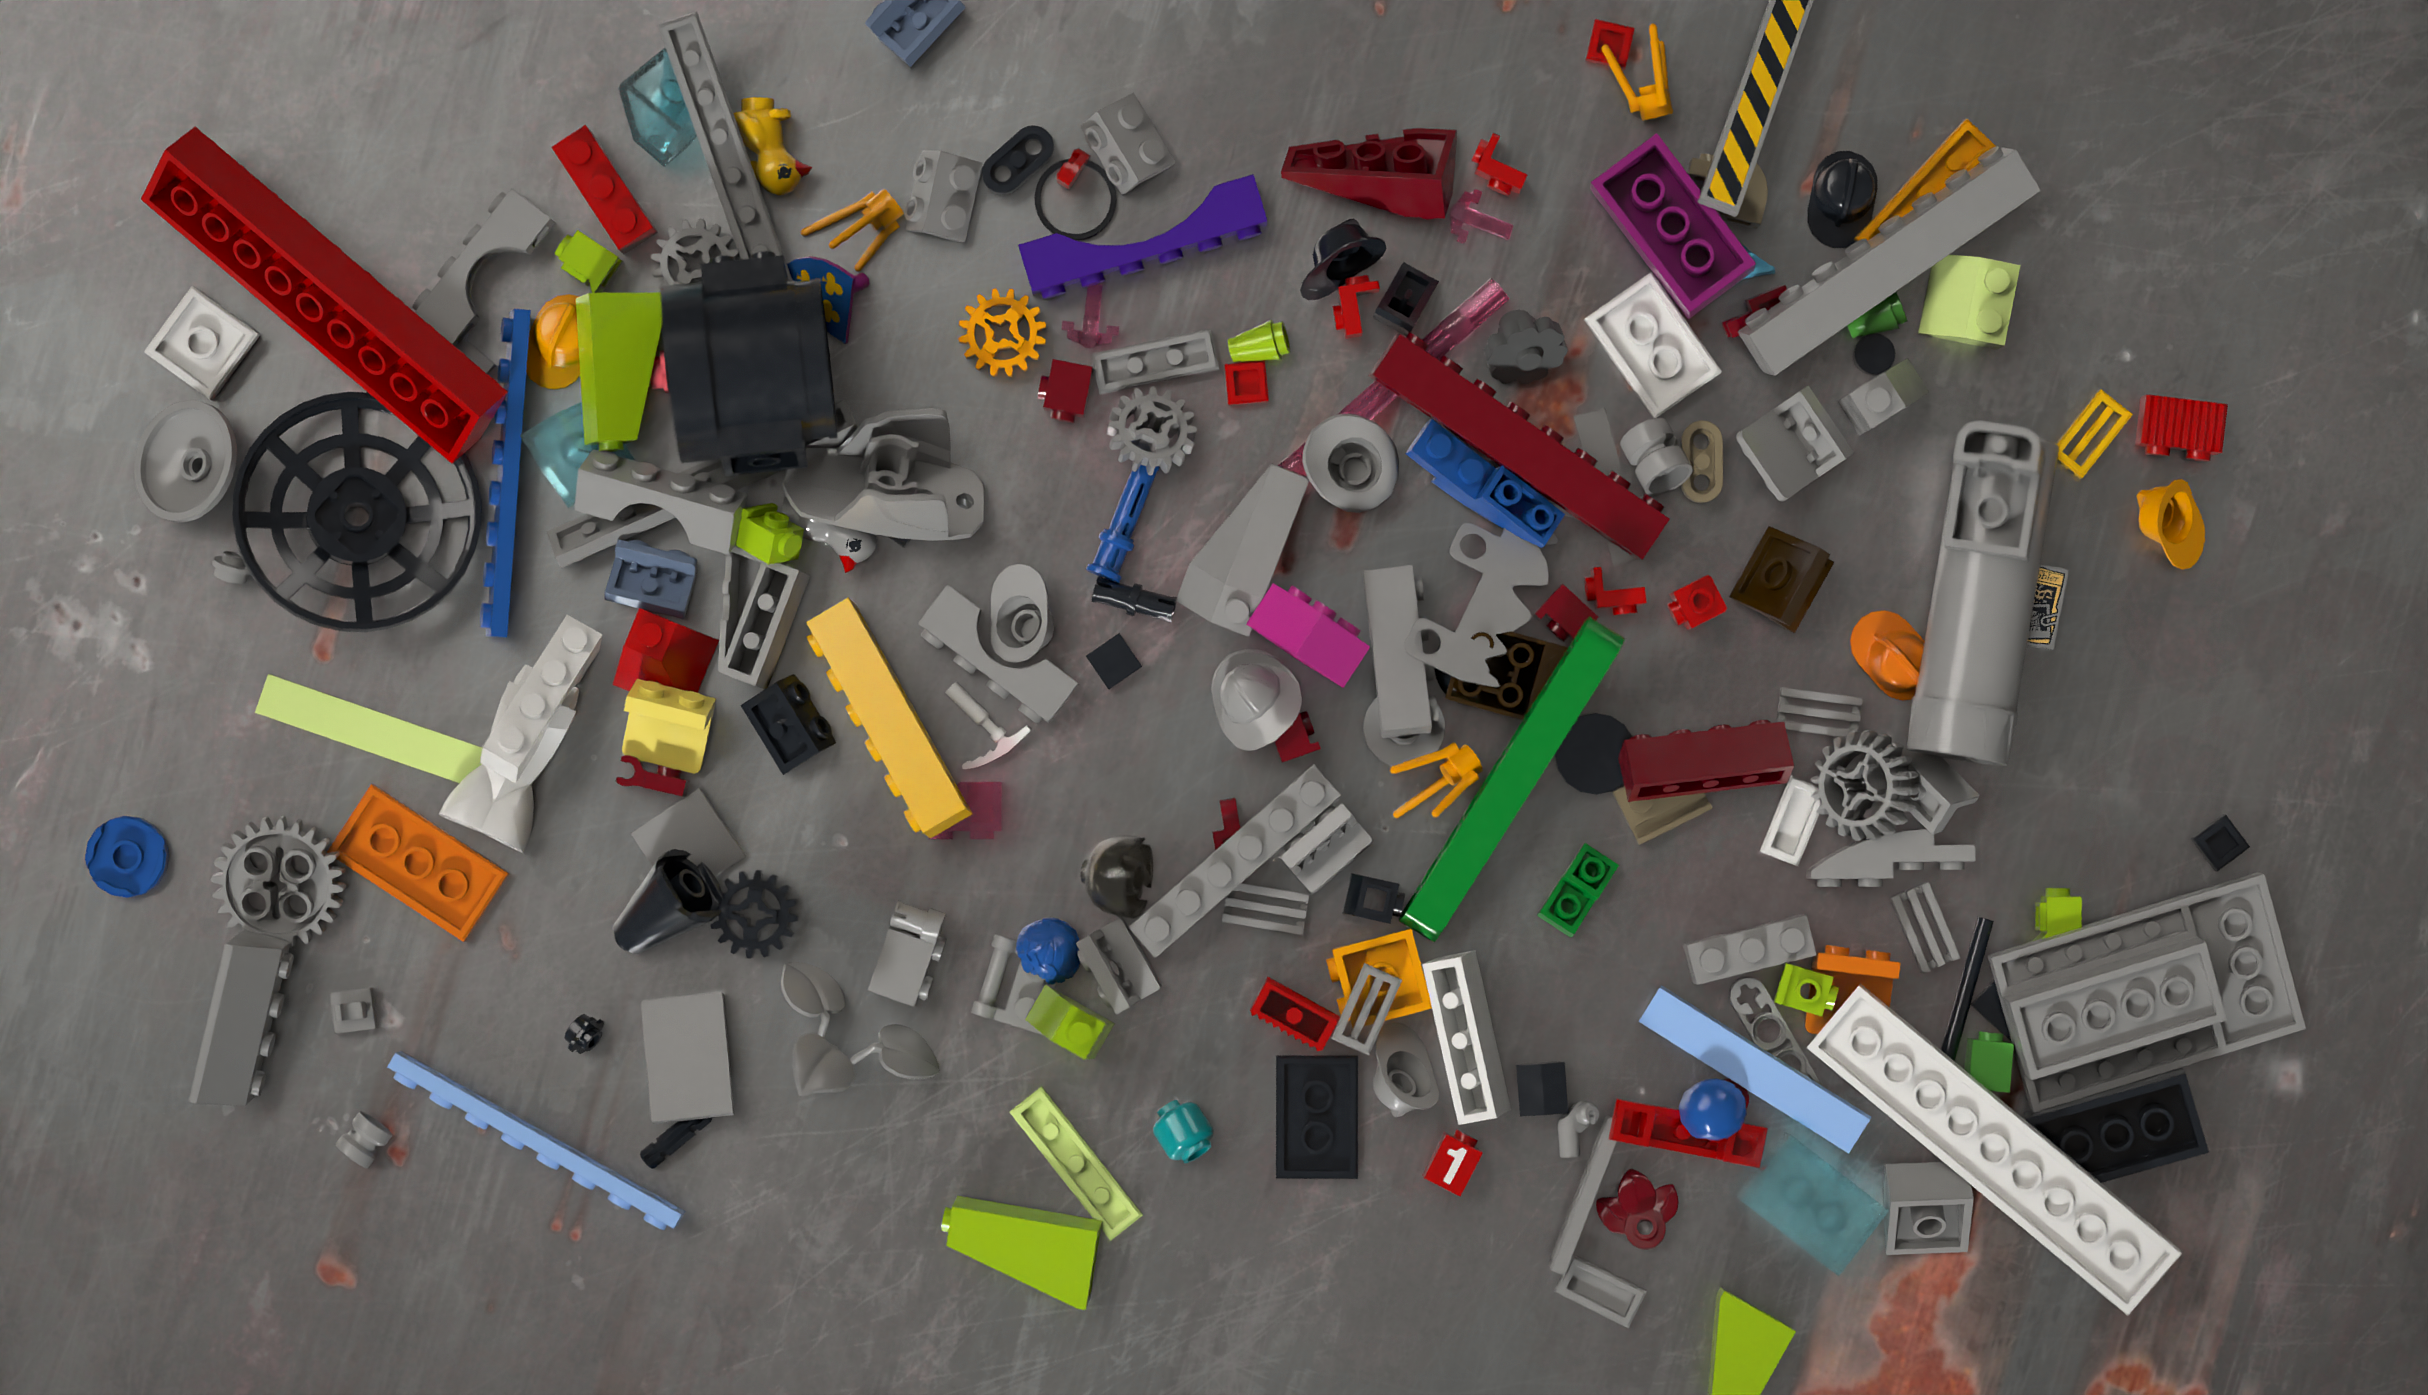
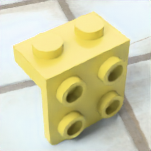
M636 679L627 694L624 711L629 712L622 745L623 754L637 757L641 761L693 774L698 773L703 766L716 698L704 696L693 691H684L664 686L653 681Z

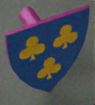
M814 256L800 257L787 263L792 280H795V282L811 281L812 278H820L827 331L844 344H847L853 297L855 293L869 287L870 282L867 275L861 272L854 276L837 264Z

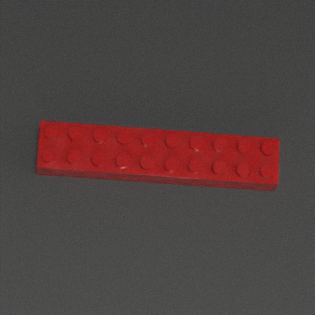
M196 126L164 150L141 197L145 204L450 463L453 464L482 437L508 393L494 378L478 367L462 351L458 350L430 324L405 305L401 299L392 294L369 272L359 266L337 245L326 238Z

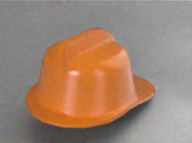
M1882 610L1865 615L1854 626L1851 634L1852 655L1858 665L1885 694L1902 701L1912 700L1919 677L1925 640L1908 621L1897 613Z

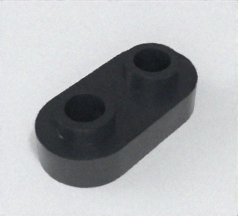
M1026 126L985 161L982 168V177L987 188L999 195L1013 193L1046 165L1054 153V143L1049 132L1040 126ZM1030 141H1038L1041 144L1042 148L1038 154L1031 155L1026 151V146ZM1002 167L1009 169L1011 172L1010 178L1005 182L998 181L995 177L996 171Z

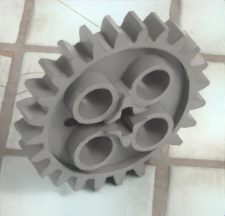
M268 816L264 817L261 820L260 830L252 821L245 826L247 836L238 830L234 832L231 837L235 845L225 843L220 848L228 858L218 857L213 863L223 872L214 874L210 881L222 885V888L212 894V898L224 899L225 901L217 910L218 914L230 912L233 916L229 920L227 927L230 928L240 923L243 926L242 930L278 939L284 938V940L291 942L289 949L296 945L297 935L305 944L309 943L312 939L310 929L321 935L326 930L322 920L332 923L337 917L329 907L340 908L344 902L334 893L344 891L347 885L343 882L335 881L336 877L344 873L345 867L333 866L332 864L340 855L339 851L330 853L325 851L330 838L328 837L317 842L314 839L318 829L316 826L305 833L302 832L303 824L301 819H298L290 828L287 825L286 816H281L275 827H273ZM281 847L284 850L279 879L280 882L287 883V885L279 892L280 917L276 918L274 916V906L277 899L278 885L270 880L279 871L277 848ZM252 852H260L266 856L268 860V868L266 870L257 869L252 865L250 860ZM293 855L303 856L308 861L309 871L307 873L297 872L292 867L291 857ZM250 892L260 893L265 898L266 908L264 910L255 909L250 905L248 900ZM297 895L302 897L307 903V911L305 913L295 912L289 905L290 896Z

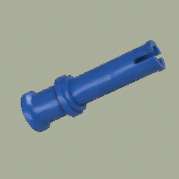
M1143 465L1136 472L1131 470L1110 526L1099 534L1098 538L1101 540L1093 563L1088 564L1086 570L1090 573L1120 583L1122 577L1119 573L1127 552L1133 551L1135 546L1133 544L1134 540L1131 537L1156 473L1160 469L1159 466L1155 467L1153 475H1148L1146 466Z

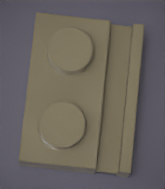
M1625 786L1612 792L1638 845L1713 809L1705 793L1628 802Z

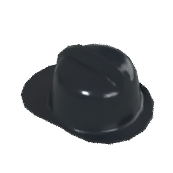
M1837 151L1826 156L1816 169L1808 204V225L1812 234L1824 245L1832 248H1847L1857 242L1854 238L1872 220L1878 182L1877 174L1872 164L1864 156L1852 151Z
M1348 219L1329 229L1320 236L1314 246L1312 255L1315 267L1302 282L1300 288L1301 296L1308 301L1318 300L1338 290V287L1345 284V279L1356 276L1375 264L1384 255L1387 249L1385 241L1378 237H1369L1355 219Z

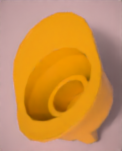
M567 294L556 296L549 300L538 312L531 327L526 373L540 387L552 390L566 388L577 381L580 376L576 298L580 296Z
M2183 479L2173 480L2168 486L2139 491L2137 500L2140 509L2138 520L2141 532L2146 537L2162 545L2167 558L2173 566L2179 569L2191 568L2197 563L2203 552L2205 526L2188 482Z

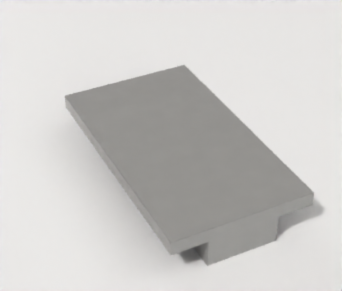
M2262 872L2240 877L2082 926V928L1988 955L2011 1042L2014 1043V1053L2029 1107L2034 1113L2306 1029L2266 877Z

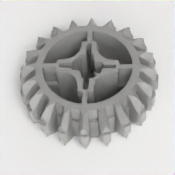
M1865 730L1864 732L1850 731L1847 733V737H1836L1833 739L1834 746H1826L1822 749L1826 760H1817L1814 763L1821 771L1819 776H1813L1810 779L1815 784H1819V791H1815L1811 795L1814 799H1821L1822 801L1816 812L1820 815L1829 814L1825 825L1830 828L1838 827V834L1843 837L1852 835V839L1856 841H1862L1866 838L1878 840L1883 834H1893L1896 832L1895 824L1903 825L1908 821L1904 811H1912L1916 808L1909 800V796L1917 795L1920 792L1917 788L1911 787V779H1915L1919 774L1915 771H1908L1907 768L1913 761V758L1901 756L1904 745L1900 743L1891 744L1892 736L1887 734L1878 735L1875 730ZM1862 752L1866 753L1864 761H1859L1856 769H1846L1854 757ZM1874 801L1883 802L1881 808L1869 818L1863 817L1866 809H1871Z

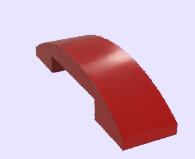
M1616 1099L1608 1139L1760 1168L1768 1128L1743 1123L1741 1129L1728 1139L1724 1138L1718 1141L1697 1139L1681 1123L1679 1109Z

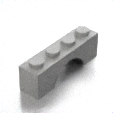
M512 188L507 195L501 192L493 200L488 208V212L491 215L482 227L476 224L468 232L463 240V244L466 247L457 259L451 256L443 264L437 274L441 278L432 291L428 288L425 289L412 306L418 316L430 324L455 347L463 338L467 337L480 320L471 297L472 282L479 267L490 257L502 252L517 251L531 255L555 224L550 217Z
M593 449L578 469L574 510L613 521L617 514L629 505L638 503L656 505L667 510L679 520L687 533L690 544L729 555L736 545L742 509L746 507L748 493L734 490L728 485H716L695 479L686 473H675L657 468L648 462H636L619 457L609 451Z
M947 584L918 622L925 629L920 636L939 650L946 644L957 653L953 661L972 675L978 669L990 679L986 686L1003 699H1006L1011 694L1023 704L1018 710L1033 722L1038 724L1043 718L1050 723L1079 684L1046 658L1035 665L1025 668L1006 667L994 661L984 650L979 637V620L982 610Z

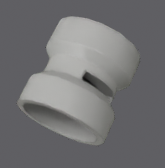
M360 1111L352 1121L355 1130L342 1134L335 1145L348 1158L364 1168H369L376 1158V1146L386 1145L393 1134L378 1120Z

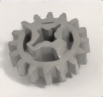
M685 219L682 220V231L677 232L669 226L667 230L671 238L668 241L657 239L656 243L663 250L661 254H651V259L660 263V268L653 270L652 275L655 278L664 277L665 280L658 287L660 290L661 286L701 282V270L695 269L692 273H689L691 267L680 256L681 254L695 259L702 254L701 260L703 263H710L709 260L713 258L712 255L716 250V246L720 249L722 256H732L736 259L740 255L736 249L728 250L727 247L733 241L730 235L723 236L722 238L718 237L721 231V227L718 224L712 226L710 230H706L705 220L699 219L696 228H692ZM702 237L694 245L687 247L679 245L680 242L687 238ZM670 257L678 263L680 272L676 277V281H674L670 273Z
M1151 386L1148 395L1144 396L1140 389L1136 388L1134 389L1132 400L1123 395L1118 404L1119 408L1113 407L1109 419L1112 422H1109L1106 434L1114 436L1111 438L1110 450L1121 449L1118 461L1122 463L1128 459L1132 460V471L1134 472L1143 465L1146 466L1148 475H1153L1156 466H1160L1165 474L1169 473L1172 462L1181 466L1184 462L1185 454H1190L1194 442L1191 440L1195 438L1197 433V427L1190 425L1194 414L1193 412L1183 413L1185 401L1180 399L1175 403L1170 400L1172 391L1167 390L1163 397L1157 396L1155 386ZM1134 414V422L1130 423L1129 428H1125L1127 419ZM1178 433L1177 442L1170 448L1169 439H1172L1174 434Z

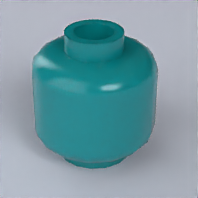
M1173 1100L1157 1112L1160 1118L1153 1126V1134L1170 1159L1183 1160L1184 1163H1189L1205 1154L1212 1147L1210 1140L1213 1137V1127L1196 1103L1186 1102L1180 1104L1178 1100Z

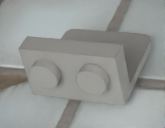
M1809 386L1737 434V441L1741 445L1744 454L1756 467L1764 479L1767 488L1782 502L1854 454Z

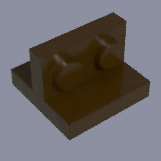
M1768 526L1729 597L1737 603L1761 613L1785 630L1795 634L1835 562L1829 559L1831 554L1822 548Z

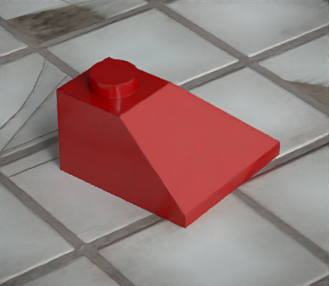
M639 608L623 646L613 685L630 691L636 679H641L684 691L699 693L719 640Z

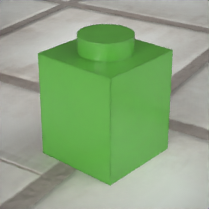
M1979 1031L1978 1039L1967 1038L1964 1070L1989 1091L2010 1093L2014 1043L2003 1041L2004 1034Z

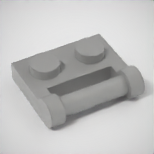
M995 934L991 945L995 949L979 1000L974 1001L971 1013L1041 1034L1025 1019L1045 984L1055 989L1057 982L1053 985L1048 984L1045 979H1041L1038 975H1033L1031 972L1026 973L1020 961L1006 1010L995 1007L994 1004L1010 952L1017 954V940Z

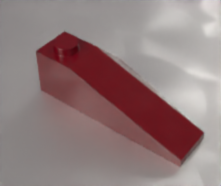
M1412 128L1403 130V137L1380 140L1379 134L1365 135L1366 141L1361 143L1344 145L1339 140L1290 146L1281 169V178L1404 217H1420L1423 219H1445L1453 194L1457 130Z

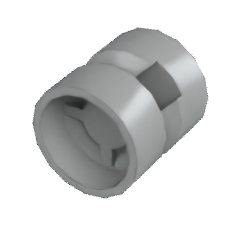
M1663 418L1646 420L1636 425L1620 441V447L1629 464L1638 465L1635 473L1645 493L1648 495H1661L1676 489L1690 477L1693 471L1692 465L1683 449L1676 446L1677 438L1670 425Z

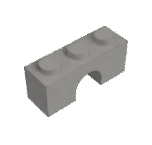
M1803 914L1764 923L1761 926L1734 933L1720 934L1683 943L1691 980L1695 985L1817 955L1807 915Z

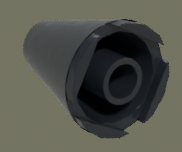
M672 849L662 854L613 925L614 938L618 946L625 951L640 954L715 919L722 911L719 910V904L723 902V893L718 880L703 862L696 866L687 858L692 854L685 850Z

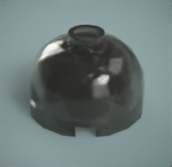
M1128 835L1114 836L1100 842L1090 854L1089 859L1084 860L1080 872L1081 882L1086 885L1087 894L1093 905L1103 912L1116 917L1134 919L1139 917L1145 909L1148 900L1141 899L1143 884L1151 888L1153 881L1152 849L1150 845L1142 844L1146 840L1145 838Z

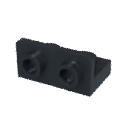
M795 674L775 682L740 705L783 775L836 744L828 721L820 716L810 699L808 688L798 680Z

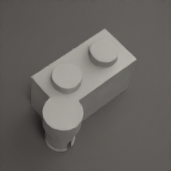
M898 900L894 909L895 914L892 915L890 927L868 991L914 1007L917 1005L918 999L926 1001L934 977L927 975L931 961L939 962L947 939L940 937L946 913L932 908L928 912Z

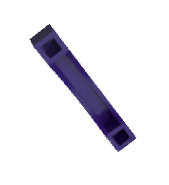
M1254 174L1215 185L1203 203L1187 219L1169 231L1146 241L1126 245H1095L1076 241L1056 233L1019 244L1018 247L1033 296L1041 294L1043 299H1049L1065 294V286L1081 282L1082 288L1093 286L1106 281L1104 274L1120 270L1121 276L1144 270V262L1159 258L1160 264L1179 260L1184 257L1182 251L1198 246L1199 252H1205L1223 246L1221 239L1237 235L1239 241L1262 234L1260 227L1267 226L1268 220Z

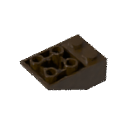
M1478 632L1471 637V639L1475 640L1479 636H1484L1489 640L1490 648H1494L1492 637L1485 632ZM1515 632L1500 633L1496 637L1505 646L1506 653L1486 658L1485 661L1489 667V674L1498 681L1500 687L1467 682L1451 676L1445 699L1522 721L1568 647Z

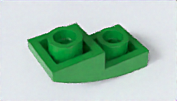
M1584 843L1537 916L1571 938L1576 933L1594 902L1602 894L1619 865Z

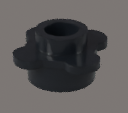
M586 1014L578 1016L565 1033L564 1038L570 1043L568 1049L571 1052L576 1050L579 1054L592 1050L602 1037L601 1030L604 1026V1021L601 1019L596 1021L594 1017H589Z

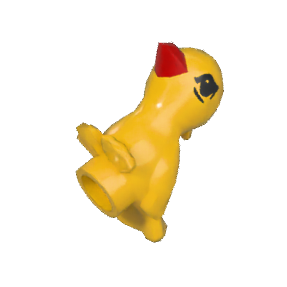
M772 98L741 99V111L733 114L744 145L758 155V161H750L756 179L765 190L775 195H785L792 192L800 179L809 174L812 167L795 159L787 152L783 145L781 121L791 118V111L787 108L774 109V99Z

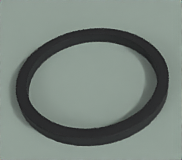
M1064 159L1050 166L1040 177L1035 190V208L1042 224L1053 234L1058 233L1073 240L1088 239L1100 233L1111 221L1116 208V190L1114 184L1109 180L1106 171L1098 164L1088 160L1085 166L1097 171L1109 187L1111 197L1109 211L1096 228L1085 233L1070 234L1055 228L1046 219L1042 211L1041 192L1048 177L1069 160Z

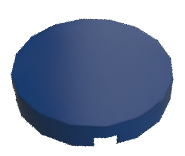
M132 816L110 819L96 828L87 842L85 854L87 869H89L95 884L110 895L126 898L146 894L157 886L167 871L169 860L166 839L159 829L143 818Z

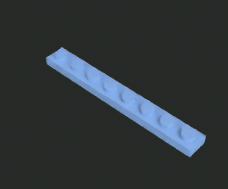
M402 1051L396 1052L387 1068L396 1072L393 1078L399 1083L411 1089H415L417 1085L432 1092L429 1099L447 1109H451L455 1105L466 1111L465 1119L470 1123L485 1130L488 1125L503 1132L500 1138L504 1142L522 1150L524 1145L538 1152L536 1159L555 1170H558L560 1165L574 1172L572 1179L575 1182L591 1190L596 1185L610 1193L607 1199L626 1210H629L631 1205L646 1213L643 1217L645 1221L661 1230H665L667 1225L674 1229L678 1226L686 1212Z

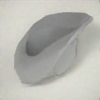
M1337 414L1316 426L1310 432L1305 443L1302 459L1304 470L1309 481L1320 496L1329 503L1346 512L1361 513L1376 508L1392 495L1399 477V457L1394 442L1376 422L1356 414Z
M1245 649L1227 655L1214 673L1211 687L1213 706L1225 736L1236 747L1246 751L1262 748L1276 741L1296 720L1302 705L1300 685L1292 672L1278 658L1264 651Z

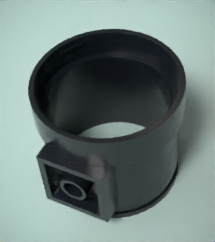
M763 251L752 254L751 259L734 260L732 256L713 257L709 260L710 263L701 264L702 282L661 286V313L667 377L674 430L681 463L721 459L726 476L807 468L805 442L818 438H838L829 342L820 278H812L811 281L803 282L788 281L784 256H776L774 252Z

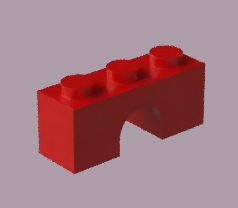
M586 125L551 147L621 253H628L658 233L636 198L619 176L608 155Z

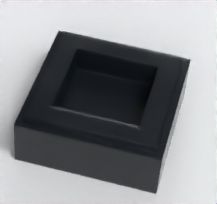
M1120 633L1086 655V658L1109 690L1142 668V665Z
M2226 814L2221 815L2191 838L2214 871L2217 872L2250 848Z

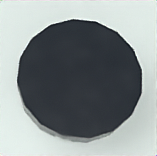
M1592 713L1579 716L1554 754L1557 770L1567 784L1580 792L1595 795L1611 792L1624 783L1618 757L1624 740H1628L1633 736L1623 723L1610 715Z

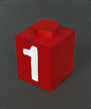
M1457 1129L1453 1136L1444 1132L1422 1174L1423 1178L1461 1197L1483 1154L1480 1149L1475 1147L1478 1140Z

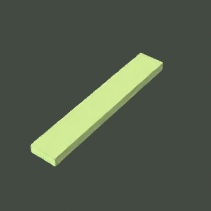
M268 674L255 710L257 714L460 783L470 772L482 765L480 763L482 747L271 674Z

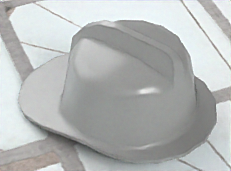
M1023 564L1008 566L995 580L991 593V644L995 653L1002 659L1017 663L1028 660L1046 647L1052 639L1055 629L1054 618L1048 609L1046 583L1037 570Z
M1396 1022L1384 1024L1374 1043L1379 1065L1373 1079L1375 1094L1385 1106L1390 1108L1394 1117H1401L1414 1109L1426 1110L1432 1108L1438 1102L1440 1093L1423 1041L1412 1029L1404 1024Z

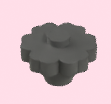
M1513 310L1502 316L1499 321L1498 333L1492 334L1488 338V344L1483 349L1493 378L1499 379L1503 384H1509L1518 379L1524 385L1545 378L1549 372L1548 368L1560 366L1568 352L1564 341V334L1559 323L1552 321L1546 316L1536 320L1525 310Z

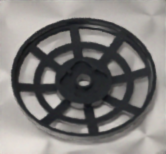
M342 392L323 395L303 402L281 414L262 431L249 448L238 471L233 491L232 522L236 544L245 566L258 586L275 603L292 615L316 626L342 632H372L391 629L413 621L432 610L453 591L466 573L475 553L481 528V498L478 482L466 454L464 453L453 463L463 483L466 500L442 503L435 480L426 466L420 461L431 447L425 440L418 436L406 449L400 444L384 437L359 433L358 409H372L393 414L368 392ZM341 409L342 434L319 440L298 454L280 438L289 428L309 417ZM360 447L380 450L398 460L383 475L373 469L361 467ZM343 448L344 468L329 474L324 479L307 464L323 453ZM268 449L285 466L273 490L270 512L245 511V499L251 476L259 460ZM410 471L416 475L423 486L429 505L406 507L403 496L397 486ZM296 476L312 491L307 512H282L285 494L291 481ZM352 507H361L367 512L369 519L361 526H353L346 521L345 512ZM468 517V530L463 551L454 570L446 579L428 566L439 545L443 520ZM430 522L428 539L421 554L416 557L399 543L403 536L405 525L409 523ZM246 528L271 529L272 538L279 555L293 572L277 588L267 579L256 562L248 542ZM284 529H308L311 539L317 546L302 564L290 549ZM389 556L405 569L402 574L390 581L370 586L369 564ZM329 559L341 564L351 565L353 587L332 584L317 577L315 574ZM415 578L435 591L425 601L406 612L386 619L373 620L371 598H378L396 592L411 583ZM307 584L313 589L330 596L354 599L356 621H341L320 616L300 607L291 601L290 598Z

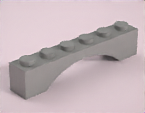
M1313 764L1128 928L1156 958L1341 796L1340 793Z

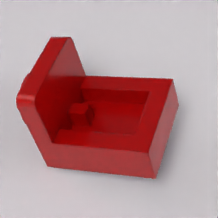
M1493 133L1489 142L1481 138L1471 160L1478 164L1475 174L1489 180L1487 187L1500 194L1509 196L1511 191L1519 194L1528 174L1491 158L1500 135Z
M1369 275L1345 279L1346 286L1338 287L1340 305L1332 306L1336 330L1344 329L1345 339L1360 337L1363 333L1357 296L1377 293L1380 290L1379 281L1370 282Z
M1601 567L1591 568V577H1584L1587 602L1594 601L1595 609L1612 608L1613 615L1638 613L1637 605L1647 603L1645 587L1604 591Z
M1706 575L1670 593L1672 602L1667 604L1677 626L1684 623L1687 630L1727 610V606L1710 575Z

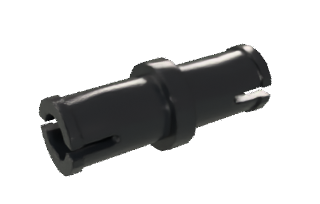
M1098 577L1093 590L1092 602L1124 609L1127 615L1135 616L1136 613L1171 623L1177 604V597L1144 590L1141 584L1134 583L1133 586Z

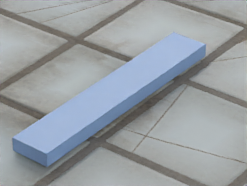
M1662 985L1639 1020L1646 1027L1847 1153L1851 1151L1871 1119V1116Z

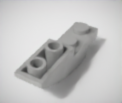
M1927 829L1896 831L1891 835L1883 834L1878 840L1866 838L1835 851L1807 869V878L1817 879V887H1842V879H1858V887L1883 886L1884 878H1893V862H1899V870H1924V862H1940V870H1964L1965 862L1976 861L1975 845H1934V834H1931Z

